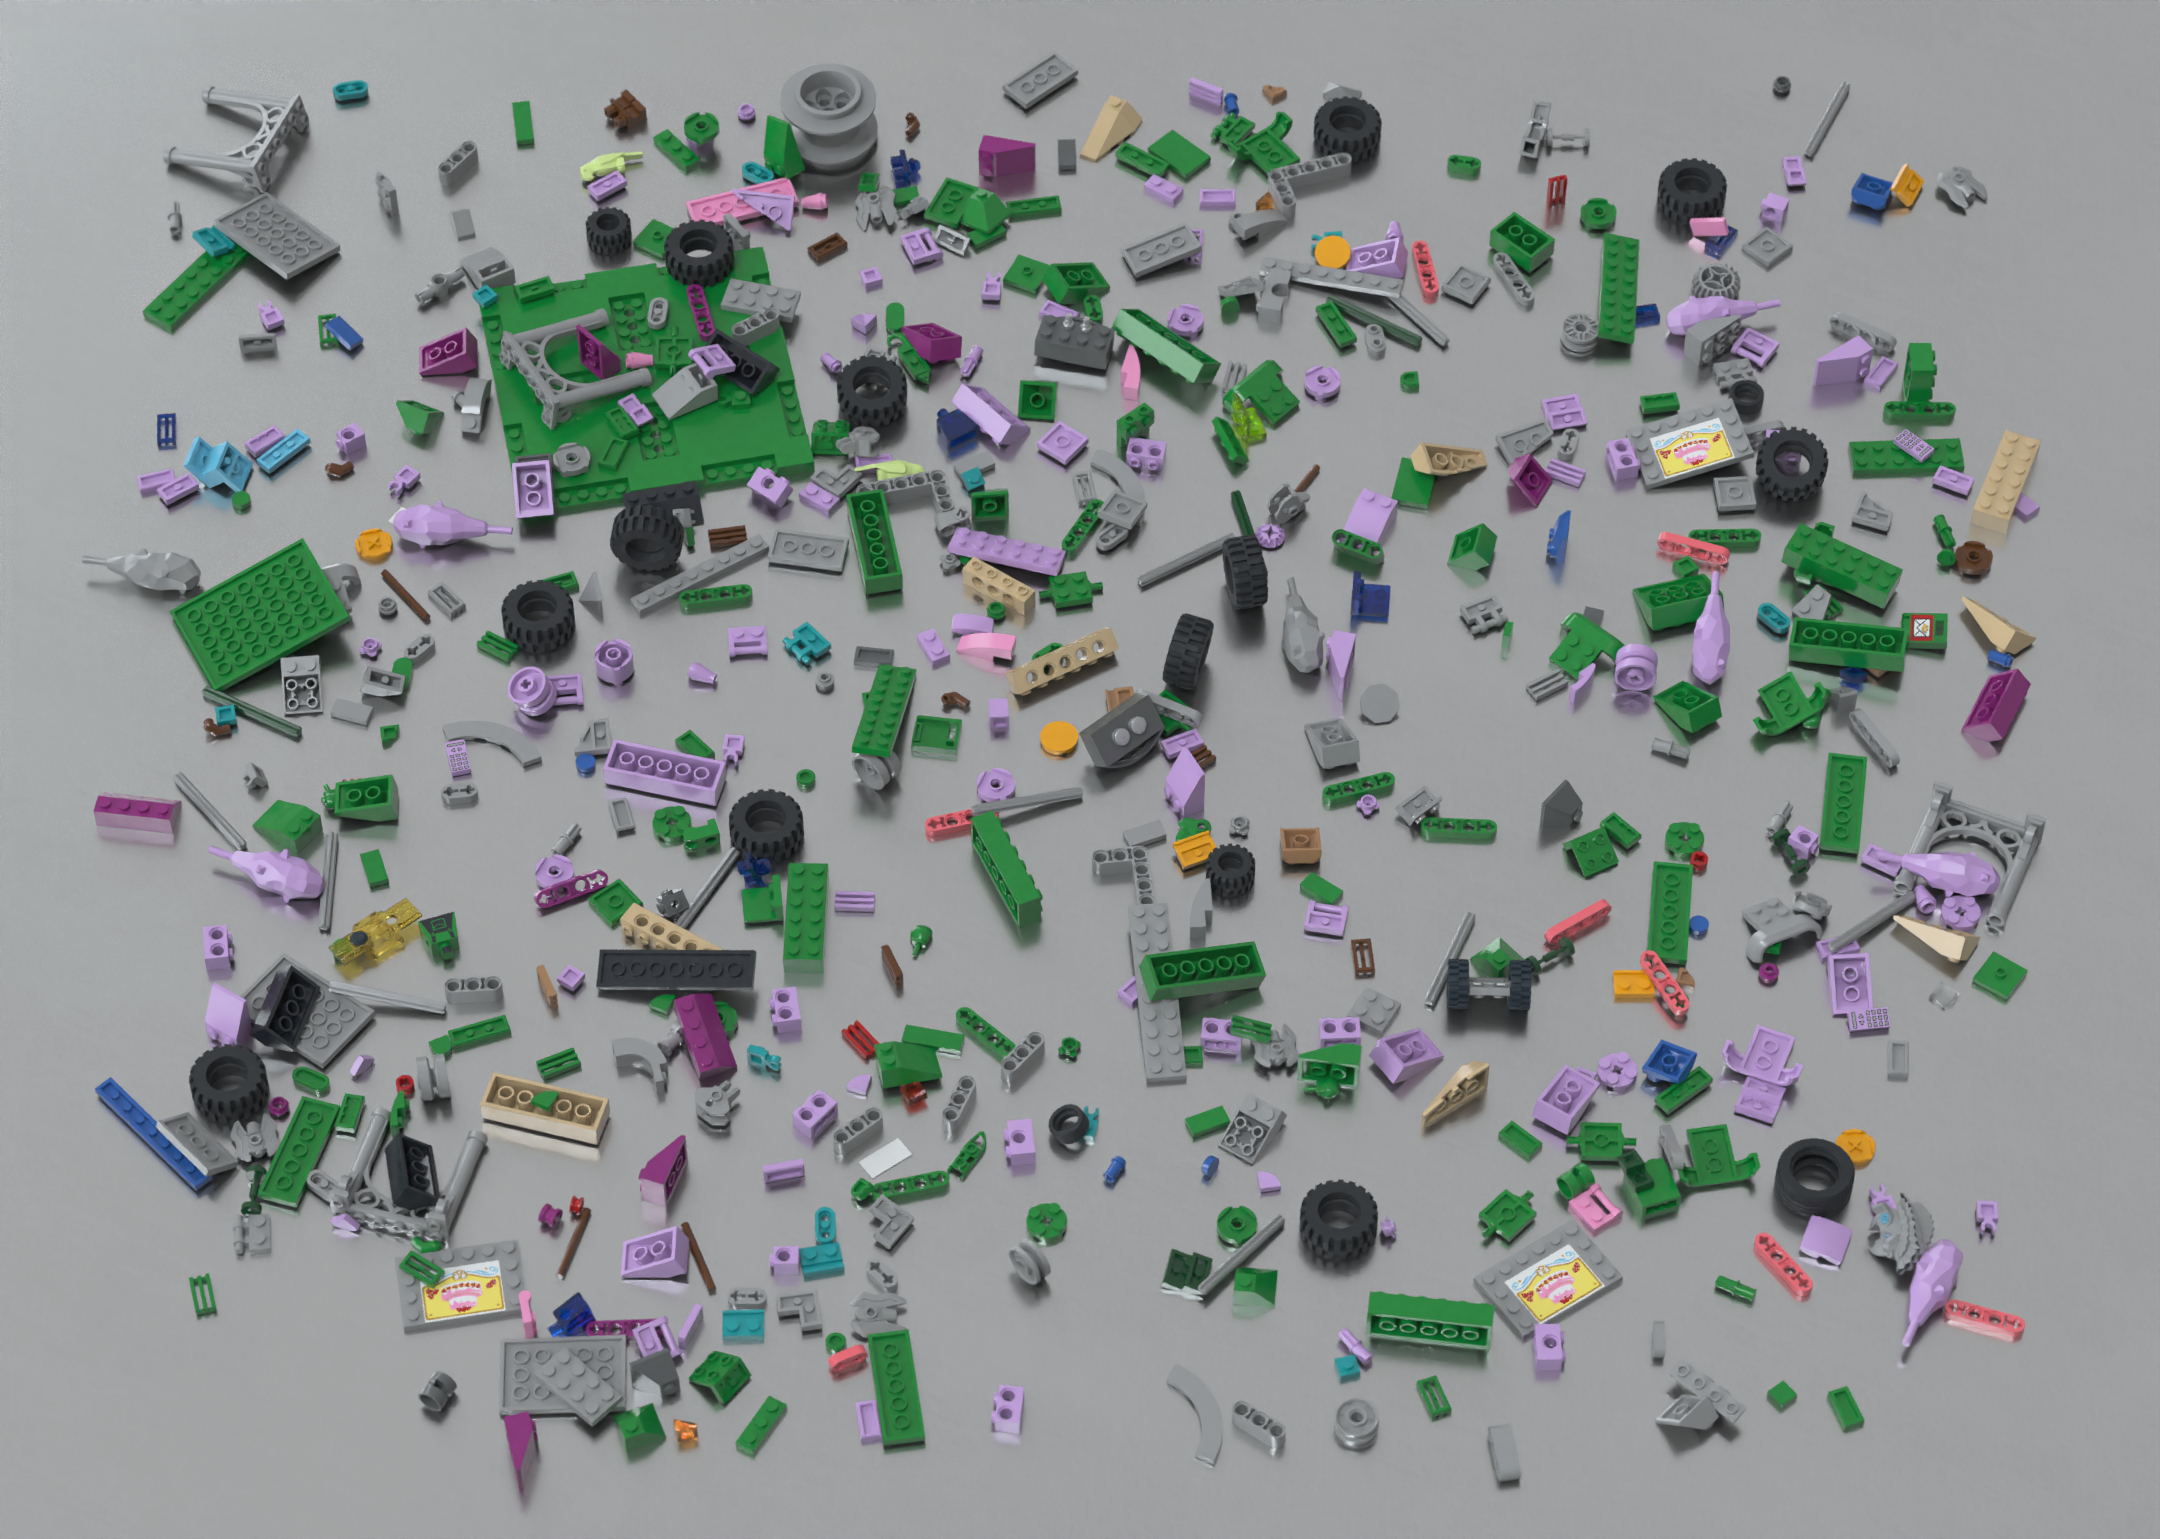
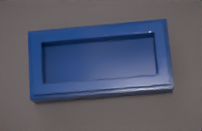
M338 316L326 322L325 327L348 350L363 343L364 339L342 317Z

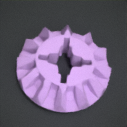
M1272 522L1270 525L1264 523L1262 527L1258 526L1255 532L1260 545L1266 548L1278 547L1285 540L1284 529H1281L1279 524L1273 525ZM1272 532V536L1269 539L1268 533Z

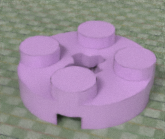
M1182 304L1179 308L1175 310L1172 308L1169 311L1167 321L1169 329L1177 335L1195 337L1203 328L1204 315L1198 307L1191 304Z
M1315 366L1307 371L1304 387L1316 399L1323 400L1340 391L1341 376L1332 367L1327 369L1323 368V366Z
M992 768V771L982 772L977 779L978 797L987 802L1010 799L1015 793V780L1012 778V774L1005 769ZM996 783L999 784L998 788H994L993 786H991L996 785Z
M552 855L548 859L544 857L535 867L536 882L542 888L575 876L572 862L562 855ZM556 870L558 871L557 875H552L550 873L555 872ZM560 887L557 892L564 891L566 887Z
M1972 896L1948 897L1944 900L1940 912L1944 925L1947 926L1948 924L1952 927V930L1964 932L1972 930L1979 922L1981 916L1980 907ZM1958 911L1964 912V915H1963V916H1960V914H1958V913H1956V912H1958Z
M1613 1053L1599 1060L1597 1078L1604 1087L1607 1088L1609 1086L1615 1091H1623L1634 1084L1638 1068L1634 1060L1627 1053ZM1615 1069L1621 1070V1074L1618 1075L1616 1072L1613 1073Z

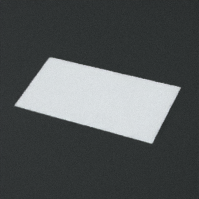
M897 1138L858 1163L873 1179L909 1157L912 1153Z

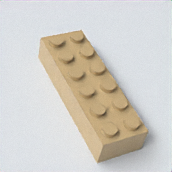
M2005 430L1973 508L1970 524L2007 534L2020 497L2024 492L2038 457L2040 440Z
M493 1072L480 1103L482 1118L598 1145L610 1114L608 1098ZM545 1091L559 1093V1098L549 1112L532 1105L531 1099Z

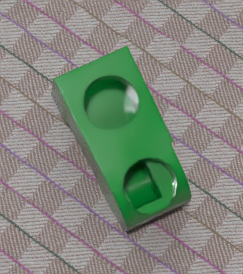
M715 818L707 820L708 825L686 828L683 831L685 848L695 850L721 844Z

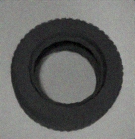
M1818 1138L1796 1141L1782 1152L1778 1160L1775 1175L1777 1195L1786 1207L1797 1214L1811 1217L1812 1215L1818 1217L1832 1215L1840 1211L1851 1197L1855 1178L1854 1165L1850 1156L1833 1142ZM1804 1166H1818L1828 1170L1834 1176L1836 1183L1824 1190L1807 1189L1799 1184L1794 1177V1173Z

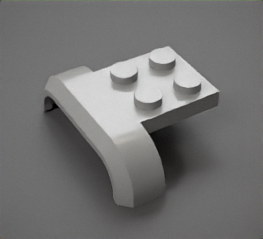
M338 563L321 568L347 613H351L352 607L343 580H350L354 585L361 584L357 568L347 563Z
M1777 897L1742 911L1743 918L1757 930L1750 937L1746 945V956L1756 963L1763 961V953L1770 945L1808 930L1810 932L1814 931L1818 939H1821L1823 935L1821 926L1811 916L1806 914L1795 915Z

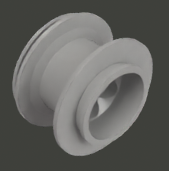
M819 64L797 72L783 86L780 95L781 110L785 116L783 121L790 123L804 163L819 168L847 166L861 159L874 144L878 133L877 120L873 113L876 107V91L872 82L860 71L841 64Z

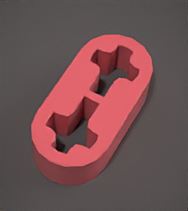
M855 1345L832 1355L828 1359V1363L833 1372H840L862 1363L867 1359L868 1354L863 1345Z

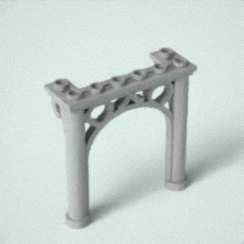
M205 86L202 91V101L206 104L248 108L261 113L263 124L260 131L248 144L228 153H212L167 146L163 152L164 163L228 170L243 176L242 181L247 186L257 187L261 193H264L272 181L267 166L273 160L274 155L281 147L286 136H288L289 131L295 126L299 132H302L309 123V116L300 94H296L292 98H283ZM275 115H280L276 120H269ZM253 150H258L256 154L248 155Z
M603 308L595 310L594 313L514 335L511 332H503L501 353L499 354L500 361L508 370H511L512 366L516 364L520 374H523L527 380V384L535 391L536 397L542 401L544 405L541 415L544 424H547L550 430L557 426V422L567 421L572 415L570 410L586 401L639 386L646 387L652 383L651 374L647 368H641L593 383H577L559 376L547 364L544 356L546 347L557 339L577 334L576 326L578 324L587 331L608 326L609 318ZM529 349H530V350H534V351L537 352L538 354H537V355H529L530 353H529L528 350H529ZM557 384L563 388L561 390H554L550 385Z
M1935 781L1928 812L1909 854H1928L1931 846L1937 840L1957 834L1975 836L1995 846L2005 858L2007 871L1988 911L1986 920L1993 926L2002 927L2008 918L2007 913L2035 848L2041 845L2047 819L2028 813L2025 824L2019 821L2002 817L1999 814L1951 799L1953 787ZM1954 818L1961 821L1962 824L1952 826L1946 820ZM1939 823H1941L1944 829H1941L1936 832ZM2009 837L2014 839L2016 843L2004 844L2000 838ZM2017 850L2014 859H2012L2010 852ZM1902 867L1900 874L1896 876L1893 882V888L1902 894L1912 891L1918 875Z
M374 1108L370 1116V1124L348 1175L341 1176L338 1189L333 1188L328 1191L332 1215L339 1216L347 1213L358 1223H367L377 1228L392 1229L398 1233L404 1232L415 1237H425L448 1243V1230L481 1150L486 1146L488 1137L483 1132L477 1130L470 1131L450 1180L440 1192V1199L437 1204L408 1210L393 1204L392 1199L380 1193L370 1181V1168L390 1124L391 1112L384 1108ZM364 1179L367 1189L359 1191ZM373 1196L376 1200L372 1205L359 1202L363 1197ZM381 1203L383 1204V1208L387 1209L388 1212L379 1210ZM424 1209L430 1211L426 1213L425 1219L415 1215L418 1211ZM408 1211H410L411 1217L402 1214H408Z

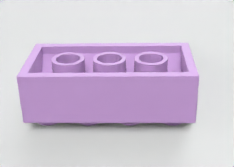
M962 383L951 401L956 405V410L966 414L970 422L978 424L980 430L992 436V440L998 445H1011L1031 430L1030 427L983 387Z

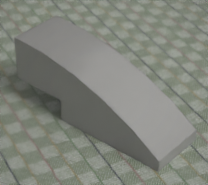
M1260 210L1234 219V230L1246 240L1254 235L1261 237L1288 224V220L1279 210Z
M1206 878L1200 886L1192 905L1190 939L1206 938V922H1212L1213 908L1210 878Z

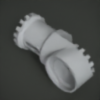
M678 1020L672 1024L668 1036L663 1041L657 1043V1047L663 1051L665 1056H670L677 1046L683 1044L682 1038L684 1036Z

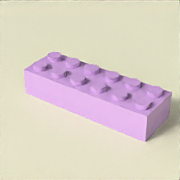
M616 739L613 741L603 767L604 783L713 806L717 804L727 777L726 762Z

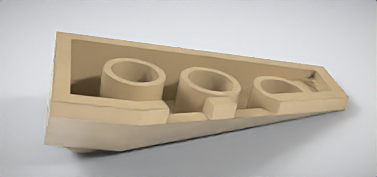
M1111 95L1103 106L1080 156L1095 162L1110 152L1113 146L1117 143H1122L1123 139L1128 135L1134 134L1143 121L1142 117L1126 100Z
M1421 442L1410 455L1415 471L1446 476L1483 468L1488 465L1483 450Z
M1964 596L1961 598L1989 640L1997 645L1996 649L2004 654L2007 652L2016 654L2036 640L2034 636L2025 630L2008 623V620L1994 614L1993 611L1975 600Z
M1894 915L1893 917L1896 922L1938 953L1947 956V960L1959 963L1960 960H1967L1980 940V936L1960 930L1947 929L1945 931L1944 926L1927 925L1926 921L1908 916Z
M1472 1061L1469 1064L1462 1065L1422 1113L1421 1125L1426 1127L1487 1089L1490 1065L1479 1061Z

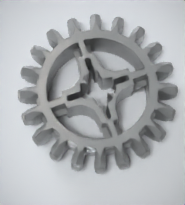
M1712 262L1708 265L1705 263L1703 267L1699 266V269L1695 270L1692 278V291H1694L1695 296H1699L1698 298L1723 296L1734 300L1739 294L1741 287L1740 276H1738L1737 271L1733 270V267L1728 268L1727 264L1721 265L1720 262L1718 264Z

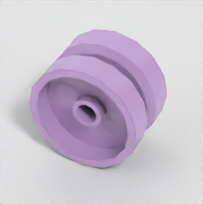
M1629 644L1618 650L1614 673L1616 683L1632 691H1643L1651 688L1657 680V653L1652 648L1641 644Z
M534 666L525 667L517 671L508 683L507 691L509 697L526 715H541L548 711L556 700V686L541 669Z

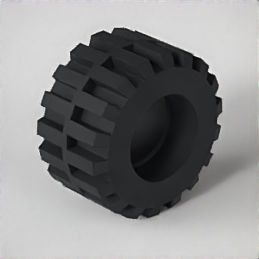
M616 207L599 208L598 211H593L592 215H589L586 220L588 245L594 251L597 250V253L601 254L603 252L606 255H609V253L616 254L618 251L622 252L623 248L626 249L628 244L631 243L632 238L631 221L628 214L623 213L621 209L617 210Z
M1230 843L1228 846L1220 845L1219 849L1216 847L1213 849V852L1209 853L1206 861V878H1210L1211 889L1213 891L1217 890V894H1225L1226 897L1233 895L1235 897L1239 893L1242 895L1245 893V890L1249 891L1255 879V858H1253L1251 852H1248L1247 848H1240L1241 845L1238 844L1232 846V843ZM1226 868H1234V869H1237L1238 871H1236V872H1226V871H1224V869H1226Z

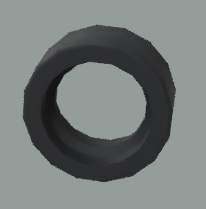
M1741 380L1731 386L1728 399L1732 398L1739 414L1751 415L1761 409L1764 400V390L1754 381ZM1750 393L1757 399L1752 402H1743L1737 399L1736 395Z
M1068 1104L1058 1108L1051 1115L1048 1127L1052 1135L1060 1143L1066 1145L1073 1144L1085 1136L1089 1128V1120L1081 1108L1077 1105ZM1078 1117L1076 1124L1070 1130L1060 1132L1062 1124L1067 1119Z

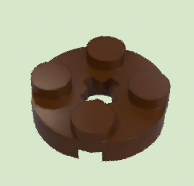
M1967 541L1955 551V564L1957 565V570L1961 573L1985 575L1992 565V551L1985 548V544L1981 542ZM1972 556H1975V558H1976L1977 560H1973V559H1970V558H1971Z

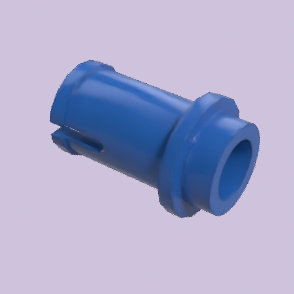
M1227 93L1224 103L1227 104L1229 114L1234 113L1237 115L1240 110L1237 104L1238 98L1234 93Z
M1991 649L1987 660L2003 665V668H2010L2013 657L2009 653L2006 655Z
M1120 1156L1111 1159L1109 1168L1103 1174L1107 1181L1113 1183L1120 1171L1126 1168L1125 1159Z

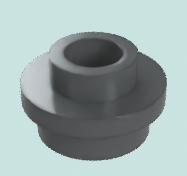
M1779 76L1774 81L1773 87L1778 92H1787L1791 88V82L1789 78Z

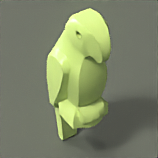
M620 152L598 156L580 168L581 178L585 181L594 180V175L607 176L615 171L625 174L624 162L643 158V152Z
M902 460L854 468L855 472L877 468L878 481L924 472L921 465Z

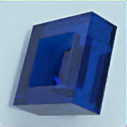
M1850 667L1840 670V677L1849 684H1858L1867 680V673L1858 667Z

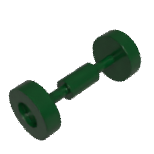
M1781 829L1773 834L1771 840L1775 846L1784 845V850L1789 858L1794 860L1795 863L1790 868L1794 876L1804 875L1809 871L1811 865L1806 859H1797L1796 852L1787 843L1791 833L1788 829Z
M1567 937L1561 938L1559 940L1560 949L1550 951L1543 955L1540 960H1537L1532 955L1527 957L1525 960L1531 961V974L1536 976L1541 973L1540 964L1543 962L1547 963L1558 957V954L1561 952L1567 957L1574 955L1575 948L1570 939Z
M259 1165L249 1166L246 1171V1177L253 1181L249 1194L251 1201L244 1202L241 1206V1213L246 1217L261 1214L262 1206L255 1202L259 1189L257 1181L264 1180L267 1170Z

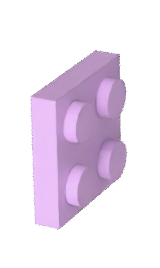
M1059 421L1037 442V448L1066 465L1089 443V438Z

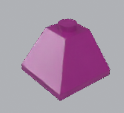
M1531 454L1515 458L1508 469V473L1515 484L1534 506L1538 505L1553 481L1552 478Z

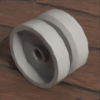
M893 750L890 757L857 753L852 759V766L858 777L865 784L876 790L882 789L890 779L894 778L901 771V763Z
M444 1053L433 1056L434 1068H430L429 1059L426 1056L416 1058L418 1088L421 1089L423 1102L434 1099L433 1087H437L438 1096L441 1099L451 1097Z

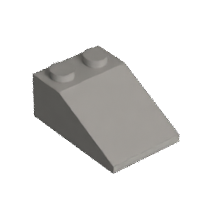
M1341 718L1304 725L1317 761L1323 769H1333L1336 766L1352 765L1355 762H1360L1359 740Z

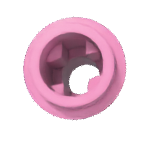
M821 192L801 198L802 208L815 210L828 208L827 194H822Z
M637 352L626 353V368L633 370L653 366V356Z

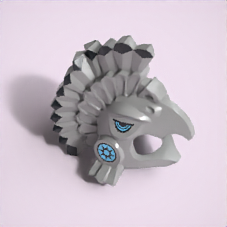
M1900 1193L1901 1202L1897 1204V1209L1890 1208L1885 1202L1872 1207V1210L1877 1215L1870 1223L1868 1229L1881 1232L1880 1239L1875 1240L1873 1247H1869L1870 1252L1876 1256H1886L1891 1260H1896V1272L1900 1275L1905 1270L1911 1271L1913 1263L1919 1261V1255H1924V1251L1929 1250L1928 1246L1932 1244L1931 1239L1934 1237L1933 1231L1935 1230L1932 1225L1934 1220L1931 1218L1932 1215L1927 1211V1208L1922 1206L1921 1202H1914L1912 1204L1904 1193Z

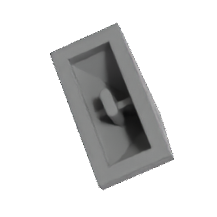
M1332 82L1328 83L1323 92V96L1332 99L1348 96V98L1358 97L1359 100L1362 95V91Z
M940 224L934 237L936 243L961 255H965L971 240L963 232Z
M254 333L238 336L240 350L277 348L275 333Z
M596 571L593 572L578 601L601 613L603 612L598 573Z

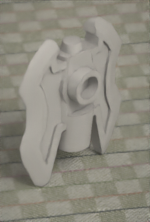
M1954 166L1953 171H1949L1947 176L1943 172H1940L1938 175V186L1948 192L1950 199L1954 203L1966 209L1968 208L1967 201L1971 200L1975 194L1985 200L1988 198L1984 185L1976 181L1968 169Z
M882 185V191L876 190V192H870L869 194L868 191H862L855 201L858 206L856 220L862 230L867 231L870 216L873 223H880L883 220L884 214L888 225L891 226L893 224L897 209L893 203L895 193L891 188Z
M1283 1024L1281 1038L1277 1030H1270L1271 1039L1269 1044L1250 1040L1256 1051L1254 1059L1267 1068H1271V1063L1279 1066L1283 1062H1286V1066L1290 1067L1299 1058V1052L1295 1047L1297 1038L1286 1024Z
M263 1114L261 1129L258 1122H250L247 1124V1132H245L239 1121L234 1123L231 1131V1139L236 1145L234 1155L241 1160L252 1162L251 1156L260 1158L266 1152L271 1157L278 1150L281 1141L276 1136L277 1124L268 1114Z
M863 1292L857 1295L850 1303L852 1307H859L858 1311H855V1318H858L859 1322L854 1321L850 1325L856 1333L864 1338L867 1337V1334L906 1330V1327L889 1322H896L897 1317L896 1309L891 1308L907 1303V1300L890 1292L881 1295Z

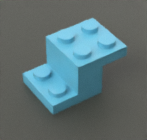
M199 436L194 438L183 467L208 488L224 482L235 492L243 490L253 463L228 441L211 447Z

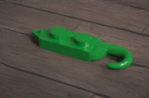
M891 334L887 338V345L890 347L893 339L901 340L903 345L897 350L899 359L914 380H920L929 384L931 369L926 361L919 356L904 334Z

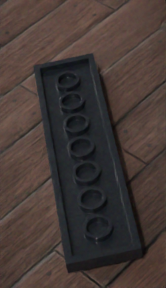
M600 949L596 987L598 990H753L757 953L755 950Z

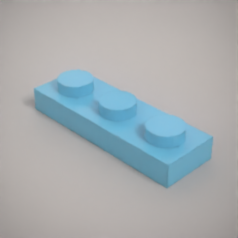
M296 429L256 459L257 465L269 474L310 444V438L299 429Z

